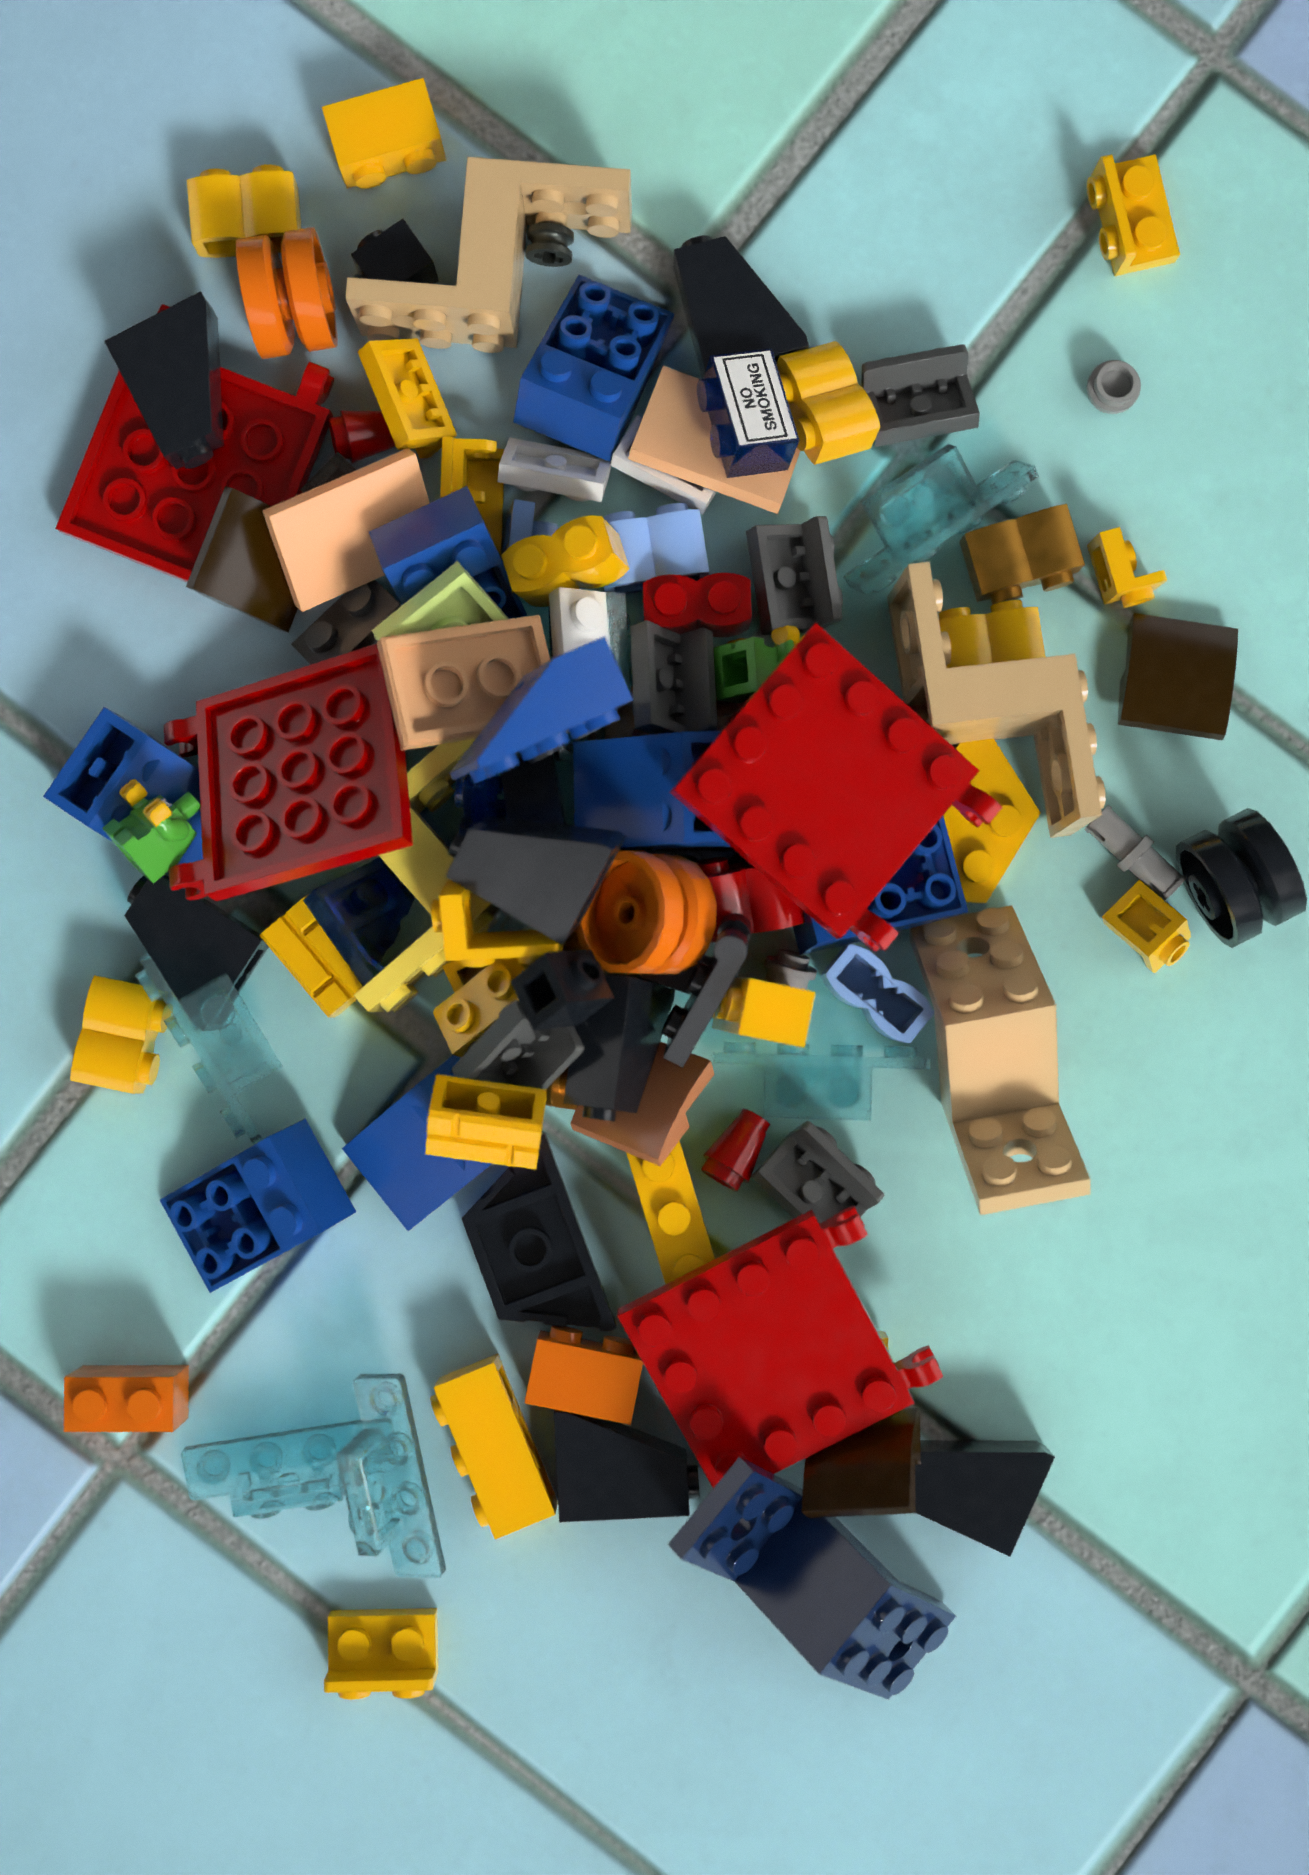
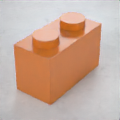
M552 1325L550 1332L540 1330L524 1403L631 1425L643 1362L636 1349H634L635 1347L631 1340L616 1336H604L603 1343L582 1339L583 1332L581 1330L567 1326Z
M83 1365L64 1377V1432H174L189 1416V1365Z

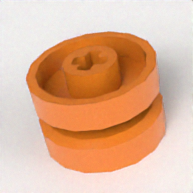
M315 228L285 231L281 241L282 264L273 241L267 235L237 239L236 259L241 294L251 335L260 357L267 359L291 354L295 339L294 324L300 341L309 352L336 348L338 346L333 286Z
M619 851L581 924L576 930L581 948L583 950L591 949L602 969L608 973L679 974L695 966L708 950L716 928V900L710 880L698 864L681 855Z

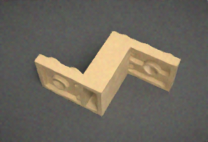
M467 157L456 286L347 277L345 299L361 335L367 336L370 341L418 338L422 345L436 349L449 348L451 343L472 344L474 349L487 353L502 352L504 347L517 348L527 225L555 223L570 229L587 230L591 235L603 238L615 237L619 233H631V169Z
M930 562L908 564L887 596L903 702L951 745L992 738L998 740L1034 735L1050 838L1071 836L1102 816L1101 809L1104 808L1106 801L1105 786L1102 778L1095 776L1092 756L1096 753L1097 738L1094 726L1086 721L1084 702H1086L1088 696V683L1084 671L1078 670L1076 654L946 668V665L950 664L951 643L948 633L940 631L938 612H941L943 607L941 583L938 579H932Z
M1013 906L987 908L979 912L958 915L909 928L910 943L934 1006L941 1104L980 1215L1090 1195L1089 1174L1059 1105L1056 1003ZM977 953L982 954V956L968 957V954ZM1024 1154L1032 1157V1159L1026 1162H1015L1010 1157Z

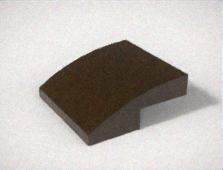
M225 486L186 587L223 606L239 610L274 629L289 633L298 608L294 604L262 510L272 506L236 489Z
M1133 613L1128 623L1126 669L1120 679L1118 725L1223 740L1226 736L1234 688L1238 629Z
M904 1408L805 1458L802 1513L808 1518L916 1513L915 1465H921L920 1410L918 1408Z

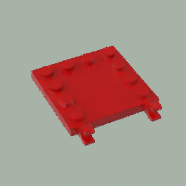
M162 304L157 313L169 308V306ZM309 362L303 373L297 394L294 396L220 367L224 446L214 450V456L201 466L192 469H186L183 466L176 469L163 456L120 371H118L55 529L62 534L188 582L225 486L236 489L270 506L303 493L328 431V418L334 416L330 409L321 406L331 392L334 377L329 376V369Z
M817 623L813 624L670 791L674 797L835 939L842 938L850 929L874 952H877L879 948L885 951L899 933L888 922L866 908L951 805L975 827H979L983 822L986 825L989 824L1002 809V806L992 796L970 784L980 770Z
M377 644L196 701L195 716L172 720L164 724L165 745L171 746L179 743V754L182 757H191L198 754L203 859L191 863L178 864L169 868L170 889L175 891L185 888V897L188 900H197L208 896L217 902L413 846L405 750L401 751Z
M855 1206L848 1207L821 1223L812 1209L617 1309L618 1319L712 1488L717 1485L739 1457L775 1474L914 1404L915 1402L909 1388L925 1387L944 1377L929 1345L917 1349L897 1362L893 1361L833 1249L838 1246L853 1244L868 1235Z

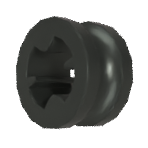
M536 223L528 228L527 238L532 244L526 247L525 255L530 262L549 267L566 266L572 262V251L567 248L574 242V232L570 228L555 223Z

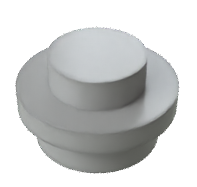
M1109 360L1101 363L1093 370L1087 382V395L1090 402L1095 408L1107 414H1119L1128 410L1138 399L1141 390V382L1136 370L1128 363L1120 360Z
M779 949L778 956H766L764 966L768 968L766 975L768 982L807 990L809 980H815L817 970L808 965L810 957L787 949Z

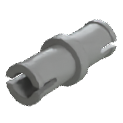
M1107 805L1101 811L1102 816L1089 823L1084 830L1095 837L1119 860L1116 866L1123 872L1129 869L1139 880L1165 901L1182 885L1186 877L1183 874L1181 875L1151 847L1154 841L1149 836L1145 835L1142 838L1112 810L1110 805Z

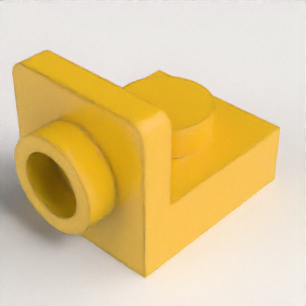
M1120 527L1099 532L1087 544L1104 605L1121 600L1123 608H1128L1148 602L1155 598L1153 591L1167 581L1165 570L1135 578L1133 571L1137 568L1136 554L1129 540L1124 541Z
M1138 880L1102 916L1104 924L1140 954L1144 959L1145 966L1153 973H1156L1164 964L1167 966L1175 964L1185 954L1190 945L1188 940L1191 938L1187 919L1141 880Z

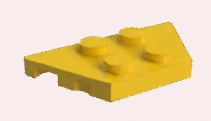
M994 738L962 742L957 744L955 749L980 770L970 784L992 796L1002 806V809L989 824L986 825L983 822L979 827H975L967 821L953 805L943 815L966 903H987L1041 814Z

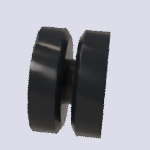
M1247 808L1223 820L1218 827V836L1203 830L1176 845V861L1180 874L1186 877L1184 885L1191 900L1210 930L1227 946L1233 948L1261 934L1263 920L1277 926L1306 911L1307 897L1305 887L1295 860L1271 823L1258 811Z

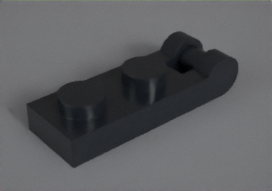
M731 913L724 916L720 921L712 959L708 965L701 961L697 964L685 990L691 993V996L684 1008L678 1005L672 1008L662 1028L661 1034L668 1037L663 1056L664 1059L681 1067L685 1065L744 963L752 931L751 923L744 915Z

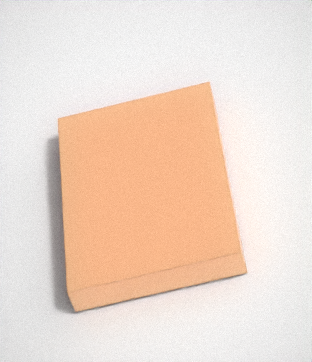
M662 366L631 446L628 459L778 514L800 454V450L796 447L793 438L739 445L736 431L718 441L704 390L721 387Z
M409 448L262 510L294 604L301 612L385 575L369 531L430 503L416 453Z
M540 615L380 637L377 646L401 751L476 739L522 677L550 661Z

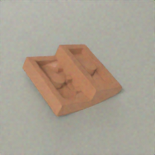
M660 1042L637 1113L616 1111L615 1121L582 1117L584 1106L577 1105L570 1123L571 1127L576 1132L661 1166L690 1127L686 1112L715 1075L711 1060L691 1053L685 1065L681 1067L663 1058L666 1043Z

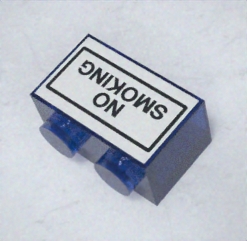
M772 348L710 356L704 378L699 379L697 383V398L701 411L708 412L712 425L710 431L712 452L716 458L722 459L727 478L788 470L800 440Z

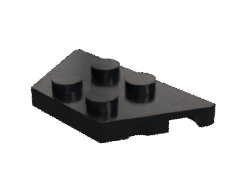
M546 1133L541 1134L537 1168L529 1169L509 1166L461 1218L499 1320L518 1322L529 1320L543 1322L545 1325L564 1327L567 1325L599 1328L601 1331L617 1329L615 1318Z

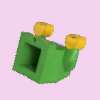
M790 625L774 629L771 632L772 641L775 643L774 647L765 646L764 639L758 637L739 638L731 640L725 645L714 647L717 701L731 703L746 702L799 641V629L796 626Z
M132 779L120 789L119 794L133 810L129 816L120 822L112 819L102 829L128 861L154 884L169 871V868L179 863L196 837L197 833L187 821L200 811L201 807L200 803L189 792L185 793L173 804L161 795L152 800L145 799L148 794L146 789L136 779Z

